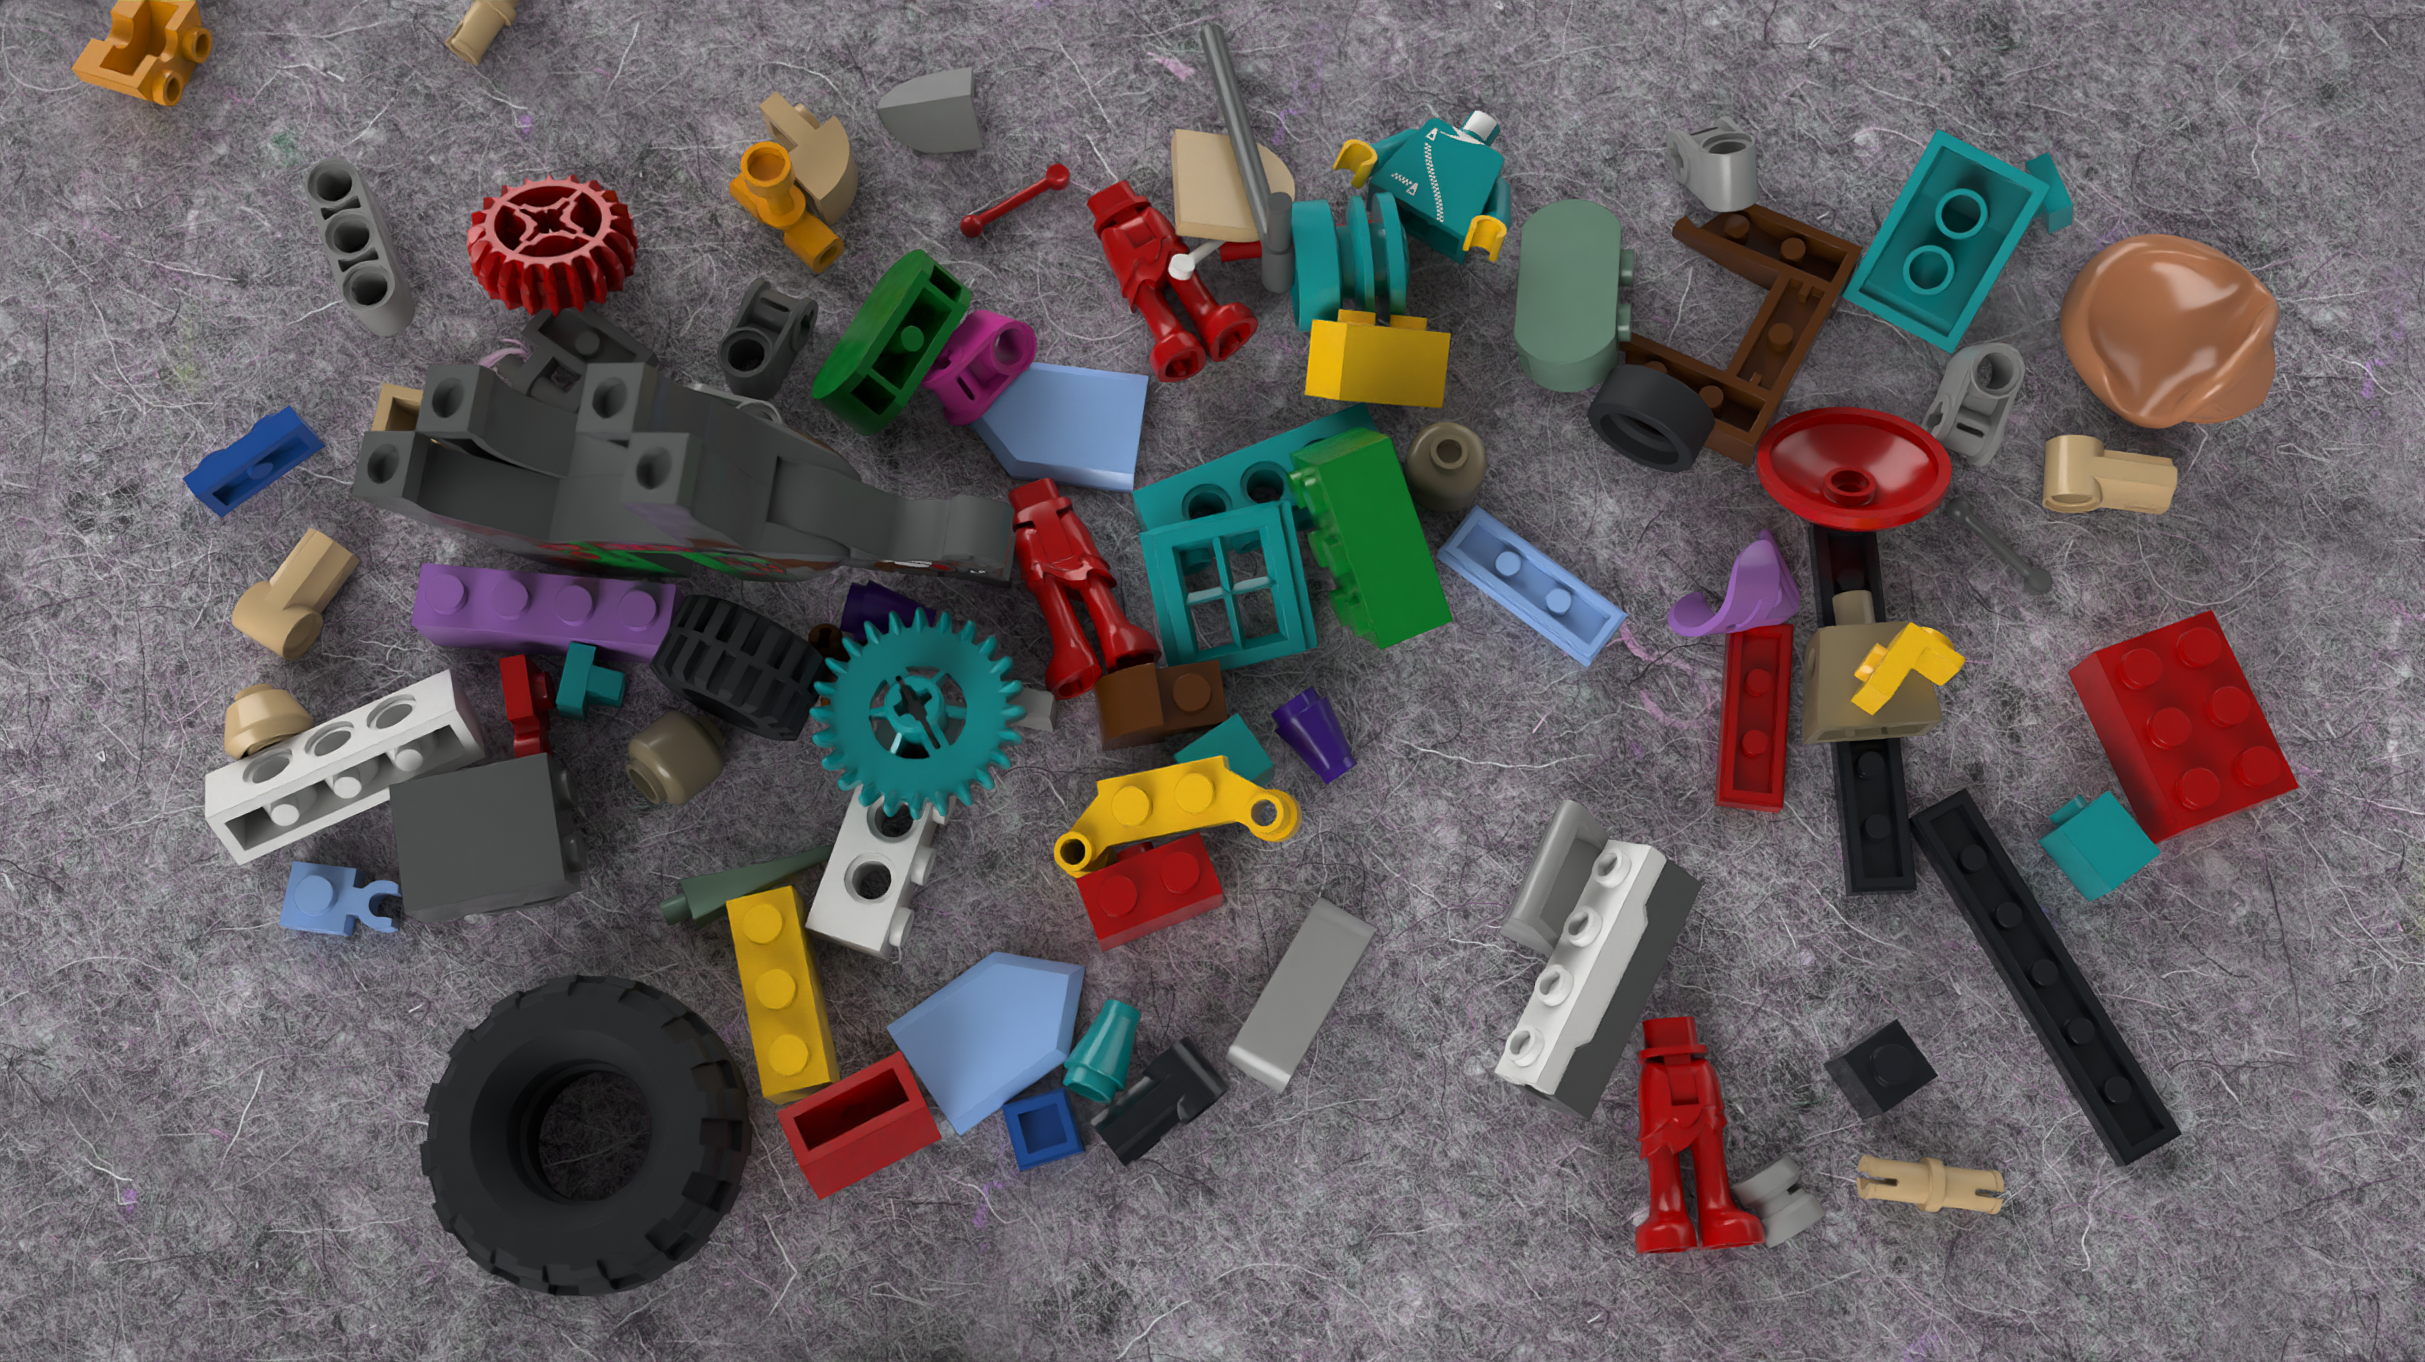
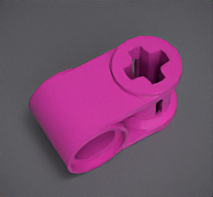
M983 309L968 315L962 324L951 334L920 382L922 387L932 389L944 405L943 415L951 425L963 426L980 418L991 407L993 401L1022 372L1029 368L1037 351V339L1033 329L1024 322ZM1000 336L998 345L995 348L996 340Z

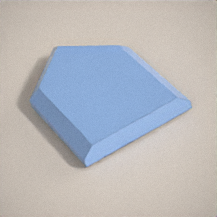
M1032 362L1029 368L1022 372L993 401L985 414L968 425L981 437L1011 479L1037 481L1043 478H1053L1055 484L1132 493L1134 491L1150 376Z
M994 951L886 1027L960 1137L999 1110L1001 1106L1006 1105L1062 1065L1069 1057L1086 966Z

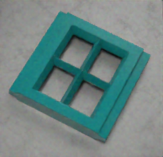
M1288 499L1262 503L1138 533L1167 667L1219 660L1220 670L1224 671L1306 652L1307 649L1318 647L1291 505ZM1259 530L1268 575L1234 583L1225 537ZM1212 541L1222 586L1187 594L1178 548ZM1271 587L1279 632L1246 640L1237 595ZM1224 598L1233 643L1199 650L1190 606Z

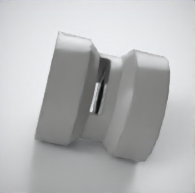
M1789 1153L1767 1163L1731 1187V1190L1742 1206L1754 1208L1755 1215L1760 1218L1764 1226L1765 1243L1768 1248L1795 1236L1820 1220L1827 1213L1816 1195L1806 1193L1802 1186L1799 1187L1797 1181L1800 1170Z

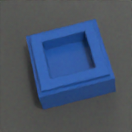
M1066 1087L1001 1106L1020 1172L1085 1153Z

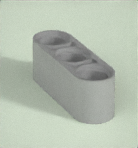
M337 157L326 158L317 162L307 172L304 181L305 192L340 296L366 329L375 335L385 337L396 335L405 330L412 322L415 306L380 202L352 163ZM350 191L346 197L335 201L341 194ZM368 242L363 249L352 253L359 244ZM381 293H386L380 302L369 305L374 297Z
M1320 896L1239 1031L1224 1061L1282 1095L1377 929Z

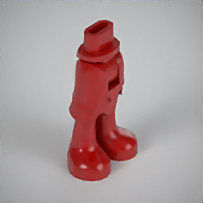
M1123 180L1097 192L1089 198L1087 206L1096 219L1093 226L1094 233L1102 241L1105 257L1118 279L1122 297L1124 299L1127 298L1133 314L1139 308L1153 335L1155 345L1150 353L1149 362L1160 382L1172 383L1186 380L1202 371L1206 362L1204 348L1212 361L1217 363L1233 355L1248 342L1259 325L1257 318L1249 307L1241 302L1221 306L1202 282L1195 268L1192 276L1187 280H1178L1169 273L1168 269L1172 257L1176 254L1188 255L1190 250L1184 243L1183 237L1176 235V229L1163 213L1151 207V203L1146 196H1137L1129 182ZM1168 282L1194 324L1204 348L1193 334L1185 330L1166 301L1163 294Z
M1043 478L1012 490L1007 497L1011 507L1015 510L1012 530L1016 536L1015 552L1027 591L1036 597L1043 612L1053 644V656L1044 672V682L1047 691L1052 692L1055 700H1068L1092 690L1095 682L1103 676L1096 653L1085 636L1070 599L1085 602L1109 674L1137 665L1154 662L1156 664L1162 655L1157 641L1151 633L1131 624L1121 610L1111 590L1118 585L1110 573L1111 567L1100 555L1087 527L1073 512L1071 499L1060 496L1053 478Z
M1682 1016L1642 1021L1646 1049L1637 1052L1638 1062L1642 1065L1637 1092L1640 1117L1637 1142H1640L1639 1161L1648 1156L1650 1206L1647 1219L1636 1228L1635 1243L1637 1254L1679 1253L1698 1248L1696 1232L1686 1209L1679 1152L1689 1147V1145L1692 1153L1696 1189L1699 1250L1727 1249L1765 1243L1764 1226L1760 1218L1738 1209L1730 1190L1723 1128L1727 1124L1724 1113L1726 1108L1717 1073L1710 1061L1704 1059L1708 1055L1707 1045L1698 1044L1695 1018L1693 1016Z

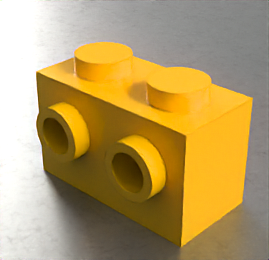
M1338 309L1337 322L1312 319L1305 395L1342 401L1431 408L1443 407L1451 333L1426 331L1428 318L1390 314L1389 327L1375 326L1376 313Z

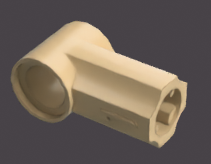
M2062 435L2051 438L2046 442L2042 504L2045 508L2061 513H2084L2099 507L2157 515H2162L2170 508L2171 499L2177 488V467H2174L2172 464V458L2106 450L2101 440L2086 435Z
M310 527L271 580L255 583L240 597L232 614V624L236 629L285 660L292 661L298 659L315 643L323 626L322 611L360 560L335 540Z

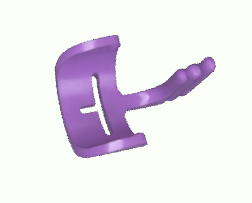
M1761 529L1758 532L1759 541L1750 544L1737 556L1724 603L1717 614L1708 606L1705 596L1701 592L1687 594L1669 610L1668 624L1674 632L1688 637L1741 632L1754 627L1778 625L1796 614L1799 609L1800 592L1769 529Z

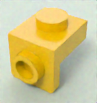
M1910 621L1893 638L1887 648L1876 643L1868 652L1853 674L1863 683L1850 701L1873 716L1891 699L1911 668L1935 684L1943 686L1959 672L1966 659L1954 650L1953 643L1945 635L1929 627H1919Z

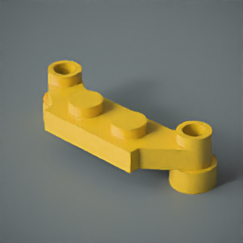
M1220 755L1096 781L1097 797L1068 833L1058 838L1054 846V858L1067 874L1074 878H1079L1113 865L1115 859L1114 847L1235 822L1248 826L1250 831L1261 840L1279 843L1289 840L1297 833L1302 822V811L1298 801L1292 795L1278 789H1264L1230 770L1228 757ZM1273 803L1277 809L1276 819L1272 824L1265 826L1261 819L1262 810L1266 805ZM1082 842L1085 846V856L1080 863H1077L1074 851L1076 846Z

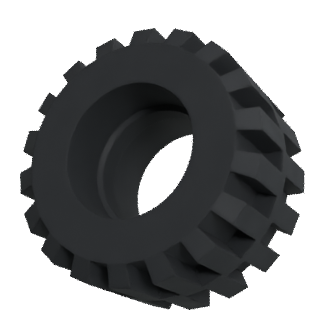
M708 595L686 596L650 663V669L659 681L683 699L734 726L776 741H797L810 716V708L815 706L820 697L814 688V683L816 681L827 683L831 675L829 668L825 664L824 656L797 634L748 608Z

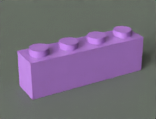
M422 563L411 625L435 646L567 657L570 642L595 646L599 660L650 664L686 597L678 586L673 584Z

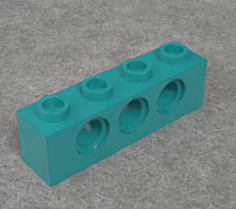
M1365 402L1133 491V510L1141 531L1146 532L1153 528L1191 520L1193 514L1202 509H1213L1223 513L1258 505L1249 497V493L1255 488L1262 486L1275 489L1281 495L1278 501L1287 499L1290 501L1296 532L1313 528L1314 524L1308 507L1300 509L1290 491L1286 474L1293 471L1294 468L1288 453L1358 426L1378 432ZM1259 530L1225 537L1227 552L1235 550L1236 554H1245L1262 547ZM1212 541L1178 548L1184 577L1206 569L1212 563L1211 558L1216 557Z

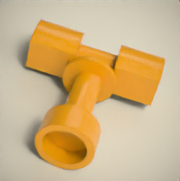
M763 141L750 146L741 158V173L730 183V195L761 224L784 231V245L811 270L821 274L842 254L844 249L843 240L812 212H806L805 197L802 191L793 185L795 170L786 149L770 141Z

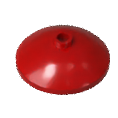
M1825 407L1791 415L1773 425L1764 434L1759 443L1756 457V471L1760 483L1780 505L1811 523L1844 531L1870 532L1893 529L1929 514L1946 497L1952 474L1951 461L1946 450L1926 430L1898 416L1858 407Z

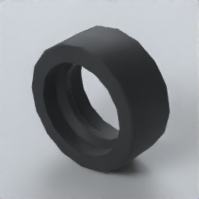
M1623 364L1611 369L1587 413L1592 429L1605 443L1617 452L1641 465L1659 471L1674 473L1691 469L1716 424L1711 408L1700 395L1681 381L1661 371L1642 365Z

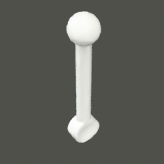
M1209 239L1188 255H1174L1169 265V273L1178 280L1189 279L1192 276L1195 265L1227 241Z

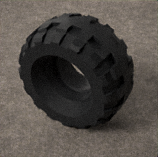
M574 974L547 979V984L526 992L517 990L492 1005L490 1015L474 1030L466 1028L447 1054L450 1055L451 1061L439 1084L432 1082L423 1113L429 1114L427 1140L420 1144L422 1175L430 1179L435 1196L434 1199L436 1200L431 1206L444 1230L452 1233L468 1251L466 1256L490 1274L497 1275L518 1285V1287L554 1296L595 1297L632 1290L660 1279V1276L682 1262L688 1261L710 1241V1234L724 1215L730 1214L742 1189L740 1181L747 1156H751L753 1125L749 1121L747 1096L749 1094L741 1070L726 1048L725 1042L700 1015L673 996L642 982L612 975L582 976ZM595 1072H608L624 1076L637 1085L644 1093L650 1108L652 1136L646 1158L632 1180L609 1198L596 1201H578L564 1196L550 1184L541 1165L539 1135L544 1117L556 1097L567 1086L581 1077Z

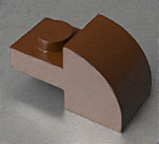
M1219 660L1158 669L1155 667V662L1110 673L1100 678L1094 684L1103 751L1165 742V736L1213 730L1228 720Z

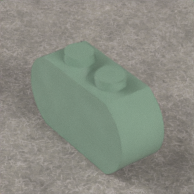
M1582 199L1557 201L1539 209L1522 226L1514 339L1518 348L1519 364L1524 373L1539 386L1552 391L1577 392L1601 383L1607 378L1611 369L1618 366L1619 343L1631 341L1632 305L1622 304L1623 287H1634L1635 249H1624L1621 223L1612 212L1600 204Z

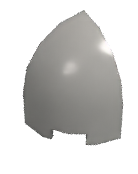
M973 67L935 72L915 77L895 86L881 98L876 108L888 132L903 145L921 152L954 153L983 148L982 125L978 122L973 98L978 97Z

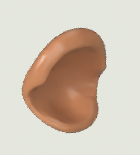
M2145 234L2133 236L2110 245L2088 261L2078 272L2062 302L2060 333L2067 355L2077 374L2106 407L2133 425L2162 429L2174 426L2182 421L2199 424L2229 421L2259 407L2267 397L2275 374L2276 364L2273 337L2281 314L2276 299L2267 287L2244 266L2220 250L2180 236Z

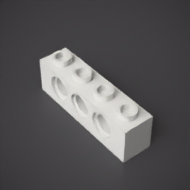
M449 668L206 774L205 820L240 866L389 800L388 785L453 772L485 758L479 715Z
M899 684L909 702L907 706L909 713L916 721H921L928 737L937 750L941 746L925 718L927 715L925 708L920 705L918 700H913L906 686ZM944 698L947 705L967 708L965 704ZM880 720L875 736L882 746L890 752L896 733L888 720ZM965 720L949 721V727L944 736L950 746L958 739L965 725ZM907 744L900 757L907 759L912 753L922 750L926 751L925 747ZM861 784L854 790L805 928L815 938L889 961L893 947L902 948L907 941L914 920V910L907 907L915 885L924 886L929 879L936 857V849L929 847L937 823L943 825L948 823L957 797L955 795L949 797V813L946 816H940L933 802H927L923 816L919 820L913 819V824L907 833L899 837H887L882 834L881 830L882 823L886 818L883 810L884 796H881L868 807L861 806L858 800L863 784ZM903 802L899 810L910 812L908 802ZM875 870H884L891 873L890 888L883 896L877 899H865L860 896L861 881L868 873Z

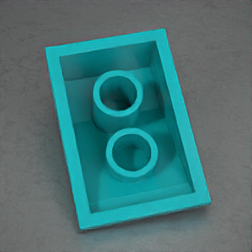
M1937 128L1842 297L1953 354L2051 191L2052 185Z

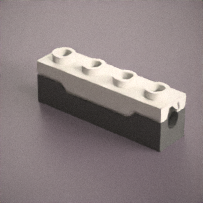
M1608 839L1602 853L1593 864L1592 874L1573 912L1565 921L1563 933L1545 969L1536 980L1534 992L1515 1030L1507 1039L1505 1051L1494 1073L1546 1107L1590 1121L1703 884L1670 859L1665 858V855L1653 846Z

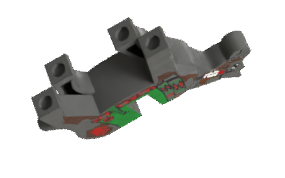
M646 363L588 364L579 414L548 405L516 391L503 382L495 371L482 365H429L416 430L365 431L351 497L421 523L485 541L525 559L567 570L605 576L691 578L693 563L696 561L743 581L803 582L825 576L841 566H850L874 571L882 570L889 573L898 571L900 574L922 576L925 574L926 576L948 577L1011 589L1012 577L1010 573L1012 561L1016 560V536H1011L1015 510L1008 504L973 495H955L951 497V500L905 499L862 483L860 475L842 455L822 441L787 426L730 406L713 396L683 386ZM431 439H433V440H435V441H437V442H439V443H441V444H444V445H446V446L452 448L453 450L448 449V448H446V447H443V446H441V445L435 443V442L432 441Z

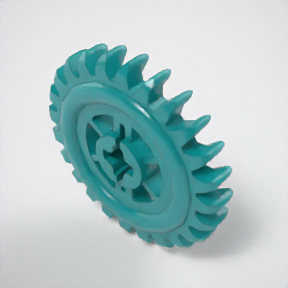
M918 607L915 611L911 628H905L898 614L895 611H890L889 633L884 635L870 621H865L864 628L868 640L867 645L862 646L849 637H843L842 643L851 658L849 662L838 661L831 657L825 659V664L830 672L837 678L836 683H824L821 681L814 683L817 693L830 701V704L821 707H811L809 710L810 716L815 721L830 725V727L821 732L814 733L812 741L819 747L836 748L822 759L821 764L823 768L828 771L847 768L838 779L837 785L840 790L849 791L863 784L858 797L859 803L863 807L872 805L881 796H884L883 810L887 817L894 816L903 802H908L910 814L914 820H919L923 816L927 802H933L940 816L944 817L949 813V797L954 795L966 806H971L974 800L970 786L976 783L987 790L994 789L995 783L988 769L990 767L999 769L1011 768L1012 762L1001 748L1002 746H1018L1023 741L1019 732L1007 727L1008 724L1023 720L1027 715L1026 709L1023 706L1007 703L1019 696L1024 689L1020 680L1002 681L1013 669L1014 663L1012 658L1004 656L999 660L991 662L998 646L995 636L990 635L983 642L975 646L974 642L977 634L975 622L968 620L965 626L957 634H954L953 619L948 610L942 612L935 628L929 627L927 616L921 607ZM914 670L934 671L937 674L930 680L924 676L909 675L908 672ZM948 678L962 691L967 708L946 704L941 689ZM903 680L913 700H918L920 705L925 708L927 713L925 718L941 746L937 750L928 737L921 721H916L909 713L907 708L909 702L898 683L899 681ZM889 684L890 688L885 696L884 706L873 708L882 688ZM872 720H888L896 733L890 752L876 739ZM965 720V725L958 739L950 746L944 736L949 727V721ZM909 744L925 747L930 757L923 760L904 759L900 755L906 745Z

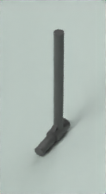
M1217 24L1207 25L1200 31V39L1262 246V284L1271 292L1283 293L1290 290L1295 283L1296 256L1292 233V198L1284 192L1271 194L1223 30Z

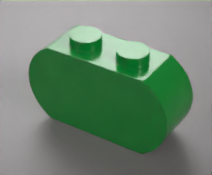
M922 249L913 250L903 256L880 278L816 375L812 385V397L862 436H870L883 429L904 409L969 308L971 301L970 289Z

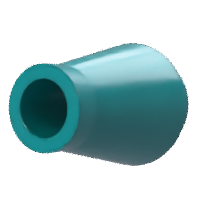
M1107 999L1100 1014L1063 1065L1068 1070L1063 1080L1064 1085L1087 1099L1103 1104H1111L1116 1092H1123L1125 1090L1136 1030L1142 1014L1126 1003Z

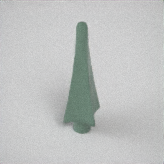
M823 845L769 862L679 879L684 893L659 902L668 926L693 917L700 930L728 912L727 900L764 892L806 869L830 859L834 847L832 845Z

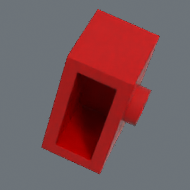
M1199 831L1157 848L1153 847L1151 841L1130 846L1115 855L1118 863L1075 879L1102 953L1223 906V891Z
M901 1051L776 1112L800 1169L819 1200L942 1138Z

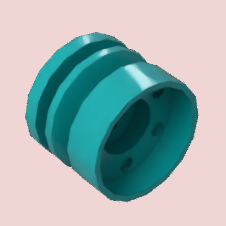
M1384 192L1373 195L1371 222L1369 223L1361 196H1351L1347 203L1345 225L1335 226L1333 213L1327 199L1292 202V233L1296 268L1295 283L1289 291L1297 332L1311 331L1312 319L1337 322L1338 309H1342L1343 300L1349 299L1353 300L1355 311L1375 313V297L1378 296L1385 323L1390 322V314L1405 316L1406 292L1410 282L1409 251L1405 229L1399 219L1396 202L1392 193Z

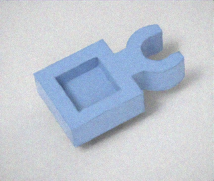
M293 861L279 925L293 930L352 937L356 918H359L365 925L384 933L396 932L400 928V922L391 918L380 917L378 905L382 899L388 896L403 897L402 888L400 885L389 880H377L363 888L366 873L357 868Z

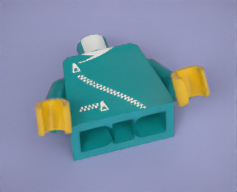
M1475 110L1471 111L1460 129L1439 118H1431L1420 129L1409 128L1370 145L1357 139L1347 140L1343 144L1332 169L1335 171L1338 169L1352 171L1355 175L1351 184L1357 189L1362 188L1367 178L1373 176L1369 181L1366 210L1371 212L1372 199L1375 193L1391 192L1395 199L1399 219L1405 229V233L1460 265H1463L1471 248L1474 246L1488 250L1490 252L1488 260L1492 262L1497 261L1505 236L1512 226L1511 186L1501 177L1505 162L1504 157L1499 152L1490 148L1500 133V127L1492 117Z

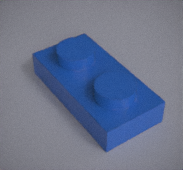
M288 405L280 412L266 415L258 420L252 427L251 432L226 449H220L207 455L201 460L197 469L182 479L196 498L222 518L326 445L314 429Z

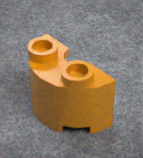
M118 0L110 11L112 15V28L109 36L104 41L92 38L71 70L84 82L169 107L177 105L196 64L205 62L212 48V35L208 29L201 27V17L197 2L195 0Z

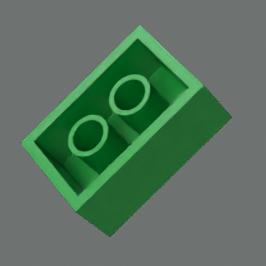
M1358 426L1288 453L1294 468L1293 471L1286 474L1288 485L1297 506L1300 509L1308 507L1315 527L1314 531L1308 532L1309 544L1320 568L1328 566L1336 589L1329 591L1328 595L1339 624L1342 627L1349 625L1356 637L1362 636L1382 650L1452 622L1453 618L1391 437Z

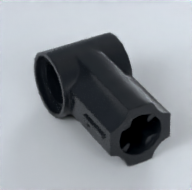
M1189 1036L1182 1038L1157 1057L1142 1072L1144 1077L1089 1121L1125 1168L1134 1161L1136 1162L1180 1123L1186 1126L1200 1116L1230 1089Z

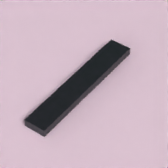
M1812 523L1807 531L1818 629L1826 626H1836L1832 598L1837 594L1855 590L1871 592L1876 623L1886 622L1876 531H1844ZM1900 737L1830 742L1846 896L1913 893L1917 890Z
M1964 788L1910 817V832L2117 1167L2127 1166L2182 1135L1967 789Z

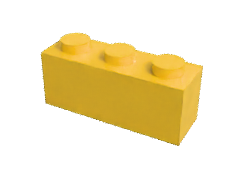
M790 885L727 900L726 906L763 1098L775 1104H782L806 1098L840 1081L812 934L805 928L808 918L805 899Z

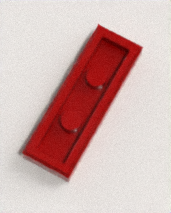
M1780 623L1778 625L1754 627L1741 632L1726 633L1714 806L1779 813L1783 809L1794 624Z

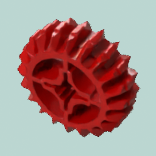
M551 173L548 174L545 180L532 182L527 177H524L523 185L513 188L502 185L501 197L483 198V210L471 214L472 224L470 229L467 230L468 240L466 241L473 275L477 277L479 285H483V288L488 292L490 299H501L508 310L524 306L531 317L542 309H550L556 318L560 311L565 308L574 307L582 313L585 303L594 301L605 304L608 291H623L624 279L634 275V265L636 263L635 259L638 258L637 249L639 248L633 217L628 211L627 204H622L618 200L616 191L602 190L597 180H590L580 184L575 174L570 175L565 180H555Z

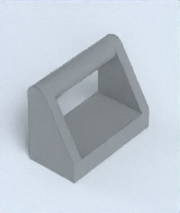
M1562 799L1549 819L1499 931V934L1551 957L1563 933L1566 919L1573 912L1592 874L1595 860L1602 853L1608 839L1612 840L1590 812L1581 804L1569 799Z

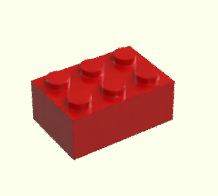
M2213 610L2095 651L2068 672L2142 830L2155 845L2262 806L2300 788Z

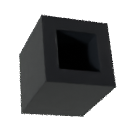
M1897 1019L1874 1028L1823 1064L1862 1120L1886 1113L1938 1076Z

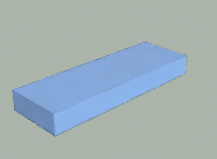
M1478 505L1472 508L1438 551L1437 558L1587 668L1628 616L1620 608Z

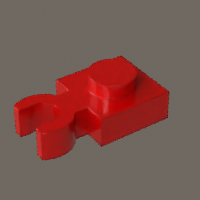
M525 654L499 659L507 718L514 726V752L516 759L541 753H547L554 759L547 731L551 730L548 710L556 708V693L549 672H542Z

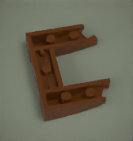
M1756 203L1742 210L1722 212L1700 228L1696 227L1685 215L1677 220L1672 228L1673 238L1738 276L1769 291L1727 369L1722 371L1634 332L1631 334L1630 342L1619 343V351L1625 352V364L1642 365L1661 371L1681 381L1700 395L1711 408L1716 422L1704 446L1751 468L1757 457V450L1762 437L1776 423L1780 406L1827 320H1832L1843 300L1842 295L1860 265L1864 248Z

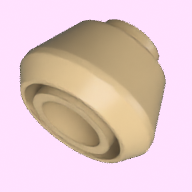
M271 684L250 686L238 692L234 696L235 702L226 710L224 749L226 754L238 761L314 728L315 722L313 717L288 691L274 689Z

